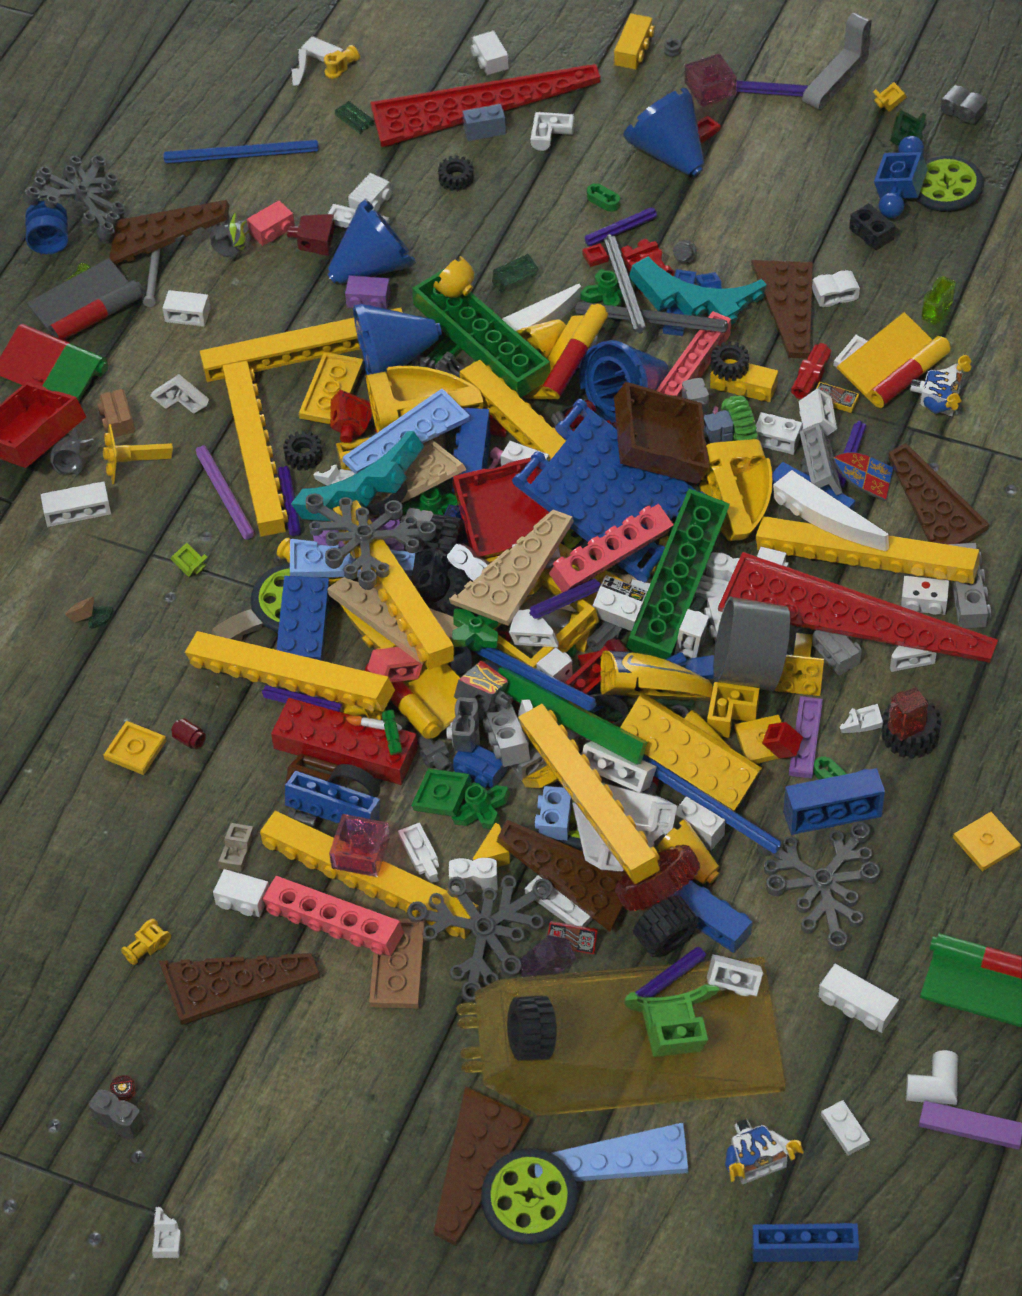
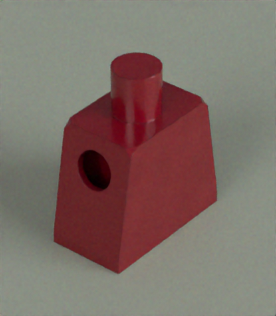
M334 214L303 215L299 226L287 227V238H297L299 250L329 256L335 232Z

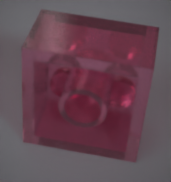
M720 53L685 65V84L701 106L736 95L737 77Z
M342 814L329 852L331 868L378 877L390 840L388 823Z

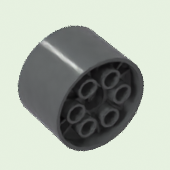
M731 596L727 599L721 615L715 643L713 661L715 682L760 688V690L771 692L776 689L783 671L789 642L790 612L787 606Z

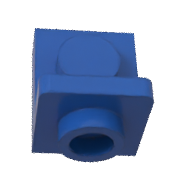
M716 272L696 275L698 286L722 289L721 280Z

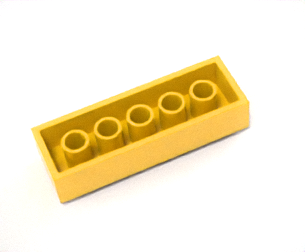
M644 693L638 697L620 727L648 742L645 755L733 811L739 806L762 769Z

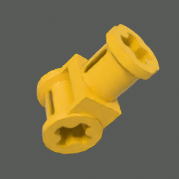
M353 45L348 46L343 52L337 50L324 56L326 77L331 79L340 77L344 71L348 70L347 65L360 59L359 52Z
M150 919L134 934L136 940L129 946L121 948V952L132 965H136L138 963L137 960L145 953L151 956L157 950L164 948L169 943L171 934L168 931H163L155 919Z

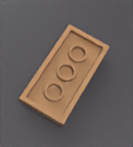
M393 918L400 921L404 934L391 956L383 953L382 955L373 954L369 1004L370 1007L419 1009L424 944L422 932L425 928V920L414 923L409 919Z

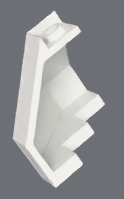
M607 784L612 791V798L614 800L618 799L621 802L625 811L623 813L626 816L630 815L636 824L635 829L638 832L642 831L649 847H652L654 841L662 834L666 835L673 829L677 805L658 796ZM572 802L585 860L601 870L623 871L622 866L575 802Z

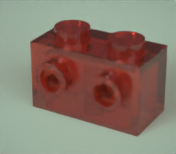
M917 687L905 692H898L891 699L889 721L887 724L891 733L896 734L900 741L925 729L928 702Z

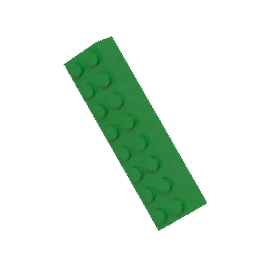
M443 270L412 288L413 305L427 318L434 319L435 323H439L441 331L475 361L481 360L485 365L490 366L492 371L499 378H502L509 388L515 390L520 398L546 381L550 374V361L471 291L466 296L462 294L457 298H450L444 296L433 287L435 281L438 283L441 281L439 275Z
M688 489L626 645L627 649L662 659L671 657L677 642L680 626L687 610L690 609L730 503L693 489Z

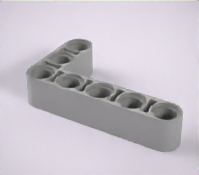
M852 13L846 23L844 49L807 87L802 97L804 103L821 110L866 62L870 47L872 25L870 19L856 13Z

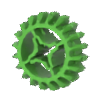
M735 395L725 399L721 409L722 411L726 410L729 412L734 423L733 441L757 439V427L746 398L741 395Z

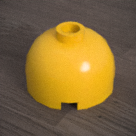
M460 256L459 262L456 259L453 260L439 275L441 281L439 283L435 281L433 286L446 297L457 298L462 294L466 296L473 289L471 285L474 280L473 268Z

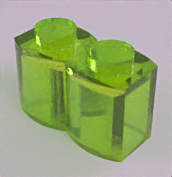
M940 276L936 279L933 289L924 296L921 319L936 324L943 318L944 311L950 308L953 303L956 281L945 276Z

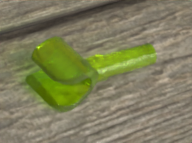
M80 263L77 271L64 281L66 282L88 270L91 266L86 263Z

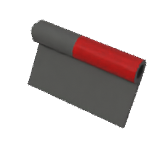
M110 258L27 302V305L50 335L65 341L141 299L144 290L139 282L134 280L128 282Z

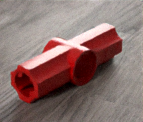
M819 343L814 345L807 360L804 359L802 361L798 377L791 388V393L797 399L801 400L810 394L815 384L821 381L825 365L831 356V349L826 344Z

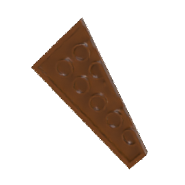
M227 200L118 220L115 226L109 258L118 267L117 263L124 260L132 261L135 259V255L142 252L148 254L174 243L177 237L182 235L188 237L193 235L192 231L201 227L207 229L227 220L230 205Z
M752 260L751 266L755 270L757 281L762 279L767 284L764 298L771 316L775 320V326L780 332L781 341L788 358L807 359L810 355L813 262Z
M904 443L889 452V461L928 542L947 545L963 544L989 529V523L910 446Z
M506 820L498 835L497 843L541 878L549 880L556 890L611 932L634 885L625 870H601L587 862L582 851Z
M312 953L283 954L281 957L267 958L266 955L252 959L224 957L206 958L204 961L190 962V959L168 963V960L159 961L181 1025L320 978Z
M466 1086L434 1227V1235L455 1246L459 1243L482 1205L481 1192L486 1174L501 1157L515 1150L531 1123L530 1117Z

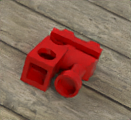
M647 239L639 241L638 248L632 249L631 246L621 248V255L628 274H630L633 264L649 256L660 268L674 276V270L663 263L662 250L658 248L656 241L650 243Z

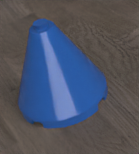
M682 88V94L678 95L676 91H673L643 111L637 117L639 121L633 128L630 124L624 131L623 137L632 146L684 174L697 176L704 170L702 168L704 166V158L693 98L687 88Z
M366 198L359 203L328 267L330 272L327 275L334 283H347L349 276L373 277L410 268L416 263L413 256L405 255L409 252L407 247L381 214L376 210H372L374 206Z
M366 304L353 305L354 322L367 375L386 372L388 367L406 366L439 340L438 336L442 335L440 324L435 323L434 319Z
M608 340L592 346L586 352L580 367L581 389L585 388L589 401L595 405L600 416L605 421L610 420L612 425L616 426L614 397L623 384L629 382L656 391L669 373L667 363L659 358L622 342Z

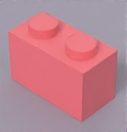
M280 201L247 218L249 234L262 246L285 234L288 226H295L293 213Z
M399 647L373 650L367 669L371 673L388 676L391 683L418 679L423 664Z

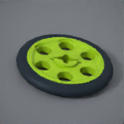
M951 155L932 157L925 160L928 170L923 184L928 183L931 186L921 187L918 198L914 199L924 207L932 210H959L975 202L981 195L984 188V178L978 167L969 160ZM956 168L958 169V171L951 172L949 171V169ZM932 170H936L939 173L930 174L929 172ZM944 177L946 178V183L948 184V189L946 188V184H945V182H944ZM969 179L971 182L963 183L961 180ZM961 192L963 195L955 196L954 193ZM940 194L944 197L935 198L934 195Z
M290 563L268 570L258 579L251 592L250 602L253 612L263 622L265 627L275 632L279 630L280 619L276 617V614L281 612L283 586L278 587L275 585V582L284 580V576H290ZM269 596L276 598V601L271 604L266 603L264 600ZM330 596L328 615L332 609L334 599Z
M525 1148L504 1155L493 1164L486 1174L482 1185V1209L488 1223L502 1237L518 1244L533 1245L555 1238L568 1226L577 1208L578 1191L571 1170L557 1156L541 1149ZM532 1165H539L542 1168V1174L537 1178H532L528 1175V1169ZM510 1172L518 1176L517 1183L512 1186L505 1184L503 1181L504 1176ZM551 1182H557L561 1185V1191L557 1195H550L546 1190L547 1185ZM532 1190L533 1195L537 1196V1198H532L530 1202H526V1198L522 1195ZM503 1197H508L512 1200V1206L508 1210H501L498 1207V1201ZM552 1207L556 1212L554 1218L551 1220L543 1219L541 1217L542 1209ZM522 1214L528 1215L531 1218L530 1225L525 1228L519 1227L516 1224L517 1217Z

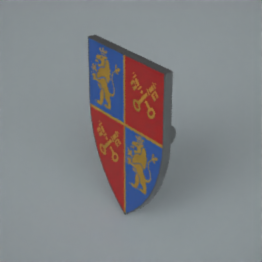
M855 452L842 453L832 458L839 473L851 485L882 501H886L893 472L892 466L868 455Z

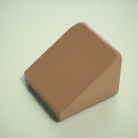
M90 597L75 603L65 615L74 623L91 617L94 598Z

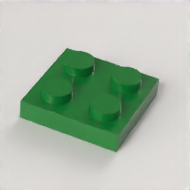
M428 768L411 806L414 811L455 817L472 779L466 773Z

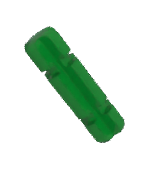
M383 711L382 718L385 723L384 728L387 742L389 743V752L391 755L402 753V748L399 742L400 738L394 711Z

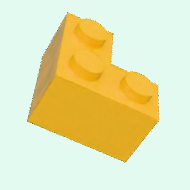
M714 682L707 724L720 737L729 738L733 719L743 721L756 720L760 688Z

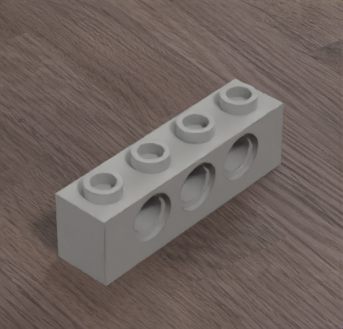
M976 543L949 544L977 549ZM979 552V567L974 584L951 581L958 626L963 628L986 627L987 618L991 617L990 604L986 605L988 590L987 587H983V582L985 581L984 569H980L982 562L981 552Z
M498 704L489 711H483L478 708L479 719L482 720L485 733H488L489 743L493 746L495 758L501 760L503 767L530 761L528 742L512 704L507 709Z

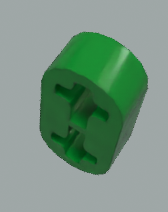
M596 183L587 187V199L591 203L609 212H614L620 208V196L614 191Z
M822 756L814 762L813 772L819 780L847 774L829 757ZM820 766L823 768L828 767V771L826 769L820 770Z

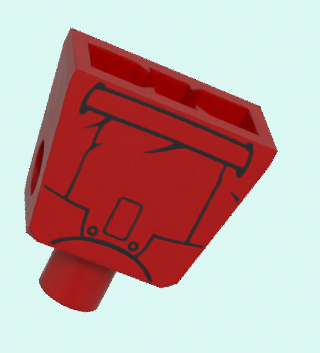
M340 389L331 399L330 427L341 433L340 441L351 443L353 438H358L366 430L372 416L371 405L369 401Z

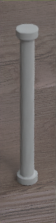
M160 249L153 251L151 254L147 293L143 300V304L147 307H153L156 303L154 294Z

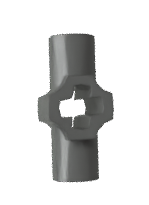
M420 735L417 738V744L421 748L420 755L425 765L430 768L435 766L438 770L451 771L453 764L448 759L450 754L445 743L442 740L426 739Z

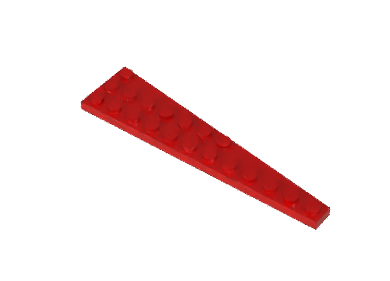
M591 64L370 102L381 147L392 146L397 142L463 123V111L501 104L504 112L505 110L600 83V74L597 65Z
M742 552L718 606V611L723 612L725 603L730 596L783 605L789 608L790 625L988 663L991 662L998 644V639Z

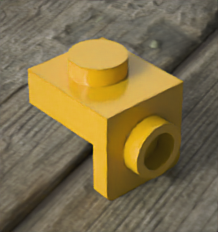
M895 82L881 93L876 89L873 91L876 96L874 99L875 103L881 109L884 107L888 112L907 98L906 94Z

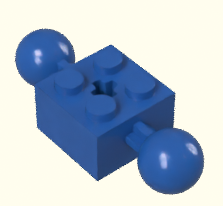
M907 136L902 139L898 148L899 153H884L874 183L880 197L879 211L886 218H896L901 215L904 210L903 198H918L928 169L923 157V142L916 136Z

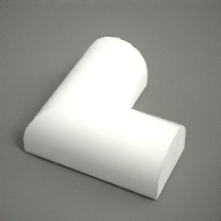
M535 112L531 134L532 147L543 151L550 147L552 134L573 135L574 115Z
M180 374L151 393V397L165 409L179 401L193 414L206 407L209 398Z
M947 1050L937 1051L933 1054L932 1076L907 1074L906 1101H929L939 1104L957 1105L958 1055Z

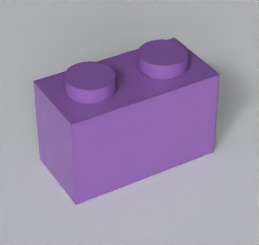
M349 276L345 292L347 308H354L353 305L366 304L387 309L390 297L389 278Z

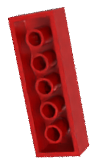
M288 698L271 732L274 749L297 756L302 753L338 765L349 764L357 766L371 774L374 778L402 785L418 750L416 733L402 729L398 731L402 753L391 755L385 730L362 725L355 726L346 719L352 715Z

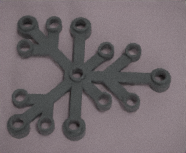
M95 155L91 158L89 163L90 169L87 174L80 166L82 160L77 156H71L68 162L69 165L65 166L63 170V175L69 182L52 175V171L48 167L43 166L37 170L32 183L33 186H30L24 192L23 200L26 203L36 205L40 198H46L45 205L49 208H56L59 197L72 196L74 200L83 202L89 210L88 213H84L82 223L92 226L95 220L99 225L96 232L97 235L105 240L112 238L114 233L113 224H116L118 219L123 218L125 205L119 201L111 203L97 196L110 195L112 186L118 180V177L113 173H107L106 177L94 178L97 173L104 171L106 162L103 156ZM75 172H76V174L78 175V177L80 178V180L82 181L81 184L79 183V181H78L77 178L75 177ZM53 182L66 189H55L48 184ZM101 185L100 187L88 188L89 186ZM93 202L108 208V213L97 209Z
M314 493L306 497V508L310 513H320L333 521L311 522L309 524L311 535L318 536L327 530L349 531L338 533L330 531L326 534V543L329 546H336L339 544V541H349L340 549L331 548L325 552V563L328 567L332 569L339 568L343 563V558L360 545L361 556L353 563L344 567V576L347 579H355L358 575V570L362 567V571L358 575L359 585L365 590L374 588L377 583V576L384 578L389 575V565L380 562L370 555L369 543L373 542L374 539L394 538L406 545L407 552L416 553L419 550V541L410 537H420L423 541H431L436 535V525L433 522L423 521L417 528V519L413 516L404 518V521L394 530H379L390 520L396 521L402 516V504L399 501L392 500L385 504V513L370 525L367 522L369 520V510L358 508L356 510V520L359 522V525L357 526L352 523L351 510L353 503L350 498L344 497L340 499L339 508L342 511L341 516L323 505V497L320 494Z
M856 822L851 826V838L845 845H843L844 835L841 831L834 830L830 833L829 842L834 846L836 856L826 868H819L817 870L799 860L797 840L794 837H786L783 840L784 851L779 849L777 853H772L760 844H757V849L762 855H772L779 859L778 861L770 859L764 864V872L769 875L766 882V889L769 894L779 896L785 890L810 887L806 894L797 900L796 905L800 913H807L811 909V902L819 892L821 893L822 900L811 914L802 920L801 929L806 934L813 933L816 928V922L825 912L830 931L827 944L834 951H841L847 945V935L839 929L836 912L846 917L852 927H860L863 923V914L860 911H854L849 908L857 905V892L848 890L838 883L858 880L873 883L879 878V866L874 862H870L872 851L868 847L854 850L859 843H863L869 838L870 828L863 822ZM833 837H839L840 839L834 840ZM787 843H792V844H794V845H793V846H787L786 844H787ZM866 853L868 856L863 857L861 854ZM858 860L864 863L860 870L835 873L845 861ZM768 866H774L775 869H772V870H771V869H768L767 867H768ZM794 868L807 877L785 880L777 872L778 870ZM831 891L842 897L844 904L832 898ZM847 897H853L855 899L848 900ZM806 903L808 906L802 907L800 904ZM858 917L860 920L854 921L852 918ZM809 923L812 927H806L805 924ZM839 941L841 942V944H835L833 942Z
M505 876L501 881V888L503 890L499 911L491 917L492 904L497 896L496 891L493 888H486L481 895L483 905L480 914L465 893L467 885L461 877L451 878L448 881L446 890L451 897L458 899L471 919L453 916L445 905L443 896L439 893L432 894L428 901L429 906L438 912L427 910L426 906L419 901L409 905L407 917L410 921L414 923H419L423 920L437 922L423 929L422 937L426 941H433L438 933L449 926L472 930V933L476 936L473 956L460 965H454L449 972L452 980L460 981L464 974L470 971L468 982L463 985L461 995L465 1001L475 1002L479 999L482 992L481 986L478 983L479 974L482 975L483 984L487 988L495 987L498 982V976L490 970L483 960L486 941L501 961V971L503 974L509 977L518 974L521 969L520 959L514 955H508L495 935L507 937L511 942L519 943L524 936V932L519 927L509 928L497 924L505 920L528 925L534 931L539 930L543 925V918L540 915L535 914L531 916L517 913V911L536 899L544 900L548 898L552 892V884L549 880L538 879L534 883L532 891L510 904L516 880L513 876ZM504 881H511L513 886L507 887ZM452 886H458L460 891L454 892ZM539 887L544 888V889H545V893H544V894H540V893L538 892L537 888H539ZM485 893H491L493 898L487 899ZM438 898L440 900V904H434L432 902V899ZM417 910L421 915L415 917L412 915V911ZM537 919L540 925L534 926L532 920ZM479 925H485L487 930L481 931ZM432 930L434 936H427L425 931ZM512 932H518L520 938H514ZM512 964L514 966V970H507L506 965ZM458 969L461 972V976H455L453 970ZM489 976L493 977L495 982L490 984L486 978ZM472 989L475 995L472 997L468 996L466 991Z

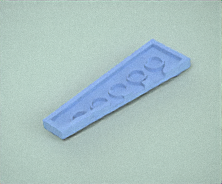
M440 389L343 456V462L354 474H357L385 455L399 442L407 431H414L423 444L468 422L470 415L443 389Z
M290 539V576L345 577L344 567L353 563L356 558L353 559L351 553L343 558V563L339 568L332 569L325 563V552L331 548H342L339 547V544L336 546L318 545L316 541ZM391 550L407 576H412L415 553Z
M683 1123L552 1153L567 1165L575 1181L688 1173ZM535 1165V1177L537 1178L542 1174V1168L539 1165Z

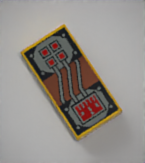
M819 382L817 385L818 389L832 397L833 408L852 413L859 399V393Z

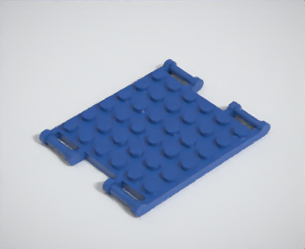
M578 399L573 404V409L555 427L556 431L566 439V442L553 458L548 461L542 452L535 451L531 456L530 462L521 473L516 474L512 479L513 484L548 512L556 510L572 516L574 522L570 528L587 542L596 536H599V538L605 536V532L613 526L620 527L623 525L622 522L632 515L634 518L640 515L639 512L649 505L652 508L659 504L669 519L675 523L679 514L678 510L683 504L688 489L695 490L684 480L620 464L617 429L592 411L582 399ZM579 414L584 417L583 421L572 431L570 425ZM538 466L542 471L532 484L528 483L527 478ZM641 524L644 529L648 530L645 525ZM624 534L627 539L631 540L628 535ZM652 542L620 561L617 565L638 581L645 583L650 578L651 571L660 561L665 547ZM607 544L609 549L614 550L611 545ZM647 551L650 552L652 557L640 569L637 564Z

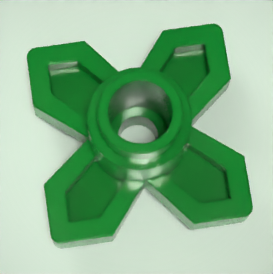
M600 269L595 275L596 285L586 286L580 293L581 300L588 303L603 300V305L621 307V299L619 297L623 296L617 276L612 271ZM631 281L633 290H635V284Z
M434 486L419 494V501L408 502L402 509V512L406 516L409 508L420 509V511H432L433 515H443V513L454 512L459 506L456 495L448 493L441 496V493Z
M454 609L453 625L458 627L452 631V644L454 646H467L472 651H479L483 647L497 648L498 632L494 628L499 626V622L481 615L475 617L466 609Z
M471 782L464 796L466 803L459 807L455 817L452 816L454 824L467 826L478 818L483 828L492 829L494 824H498L500 820L495 808L506 804L510 796L508 787L495 785L487 791L479 783Z

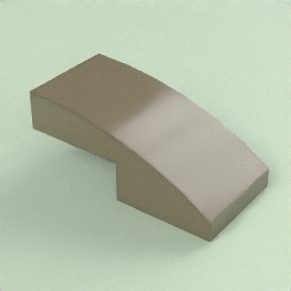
M249 609L221 622L212 629L211 633L216 636L242 641L244 634L261 630L263 622L252 609Z
M230 824L224 839L225 847L218 861L219 869L242 872L253 836V826Z

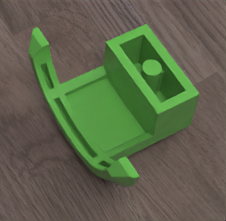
M705 984L687 993L657 998L640 997L635 992H631L626 996L624 1004L630 1010L643 1012L653 1057L701 1052L708 1041L703 1017L695 1018L692 1005L716 995L720 988Z

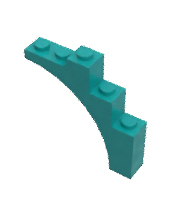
M649 256L633 264L629 274V278L658 312L676 304L684 315L701 317L705 312L709 316L712 312H716L731 318V325L737 321L739 311L744 310L748 304L758 302L763 298L767 286L762 279L736 288L716 289L697 286L670 275L660 268Z
M407 431L395 446L367 468L331 485L302 489L291 505L301 519L321 521L331 520L320 513L312 514L307 510L306 497L310 494H320L323 497V505L332 511L333 508L339 506L340 499L344 497L350 498L352 502L357 500L361 507H367L377 492L396 493L407 479L405 475L406 470L425 446L414 431Z

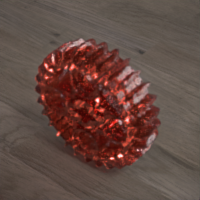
M682 844L675 847L671 846L669 849L664 848L663 851L658 853L660 859L657 862L660 871L637 884L633 883L628 874L623 875L615 886V893L625 909L638 911L639 909L643 910L647 906L651 907L653 904L667 899L670 895H674L676 891L682 890L684 885L689 884V881L693 880L700 870V862L690 846Z

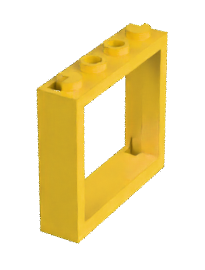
M545 572L541 573L533 586L534 593L542 586L554 595L562 593L552 577ZM583 599L569 604L579 614L555 635L559 643L558 647H543L532 658H529L499 635L496 649L537 669L536 663L554 648H557L562 653H566L599 622L596 609Z

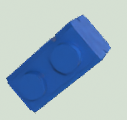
M475 745L472 752L458 751L453 759L455 772L469 774L472 780L484 788H492L498 785L500 779L504 777L508 770L507 767H503L500 759L495 758L493 752L478 745Z

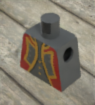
M483 661L477 663L458 680L454 694L456 699L459 697L476 698L478 708L483 711H489L496 704L507 709L513 701V697L505 693L508 684L507 679Z

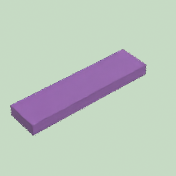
M800 696L795 730L803 736L797 755L791 757L789 776L812 779L823 699Z
M924 1101L919 1127L1020 1149L1022 1123Z

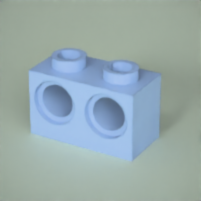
M544 786L543 795L538 796L537 807L541 809L540 815L535 817V829H539L540 834L551 839L568 840L572 798L565 788Z

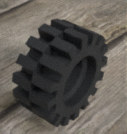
M455 155L454 159L452 156H449V160L443 159V163L440 162L438 167L440 185H444V189L447 190L449 188L450 191H453V189L460 191V188L465 190L466 186L470 187L474 181L473 165L470 163V160L467 159L465 161L463 156L459 159V155ZM452 172H461V173H463L462 175H459V176H451V175H449V174L452 173Z
M723 342L721 347L717 345L715 350L713 349L711 370L715 376L718 375L719 379L725 377V381H728L729 378H732V381H736V377L741 379L742 374L744 376L747 374L749 369L748 350L743 345L739 347L737 342L734 345H731L732 342H728V345H725ZM726 359H733L737 362L730 364L725 363L723 361Z
M297 431L295 436L290 434L289 439H285V444H283L285 460L288 465H291V468L294 469L297 466V470L301 471V467H304V471H306L309 466L313 469L315 464H320V460L323 458V451L318 435H313V432L310 431L308 434H306V431H302V434H299ZM301 448H309V449H311L310 451H308V452H306V453H297V452H296L298 449H301Z

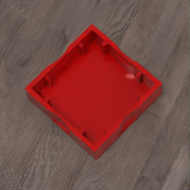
M30 382L22 385L0 405V459L27 468L86 418L77 397L59 391H50L43 386Z
M531 457L509 462L497 468L480 469L453 476V488L469 546L478 558L488 559L500 556L507 549L510 550L513 544H517L516 541L520 537L527 536L534 530L533 526L550 513L518 489L512 482L514 476L520 474L530 462ZM537 466L527 478V482L532 484L542 469Z

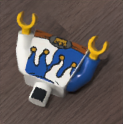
M963 355L958 359V364L956 363L942 370L928 371L925 381L913 379L910 391L921 393L920 404L934 414L944 413L953 416L954 410H957L959 407L958 403L962 402L959 397L963 375L961 372L962 370L964 372L971 370V359L968 355Z
M743 1119L734 1126L738 1135L732 1137L731 1146L727 1148L725 1167L730 1174V1180L735 1181L734 1177L739 1176L743 1185L786 1168L787 1154L793 1160L795 1159L794 1153L799 1152L803 1154L804 1151L800 1141H789L774 1131H769L764 1125L752 1129L748 1120Z

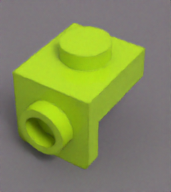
M186 543L170 559L190 577L194 572L198 575L206 567L204 562L208 557L205 554L201 557Z

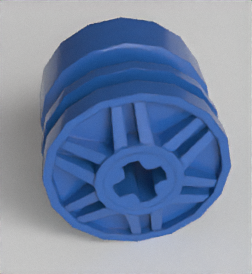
M45 200L38 201L36 205H30L25 213L27 245L31 250L41 254H55L62 251L68 242V217L66 209L59 203H57L56 208H49L45 205Z

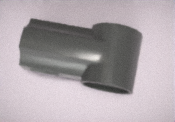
M602 620L601 626L587 639V645L593 652L600 651L608 640L613 638L621 640L627 635L629 630Z

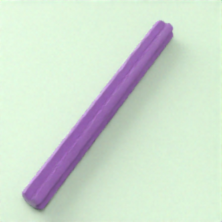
M204 445L197 447L196 455L245 540L253 538L255 535L253 528L207 447Z

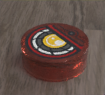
M121 1075L112 1080L110 1091L119 1101H128L135 1095L136 1087L131 1077Z

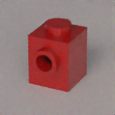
M787 722L769 724L762 744L778 758L795 757L799 751L803 736Z

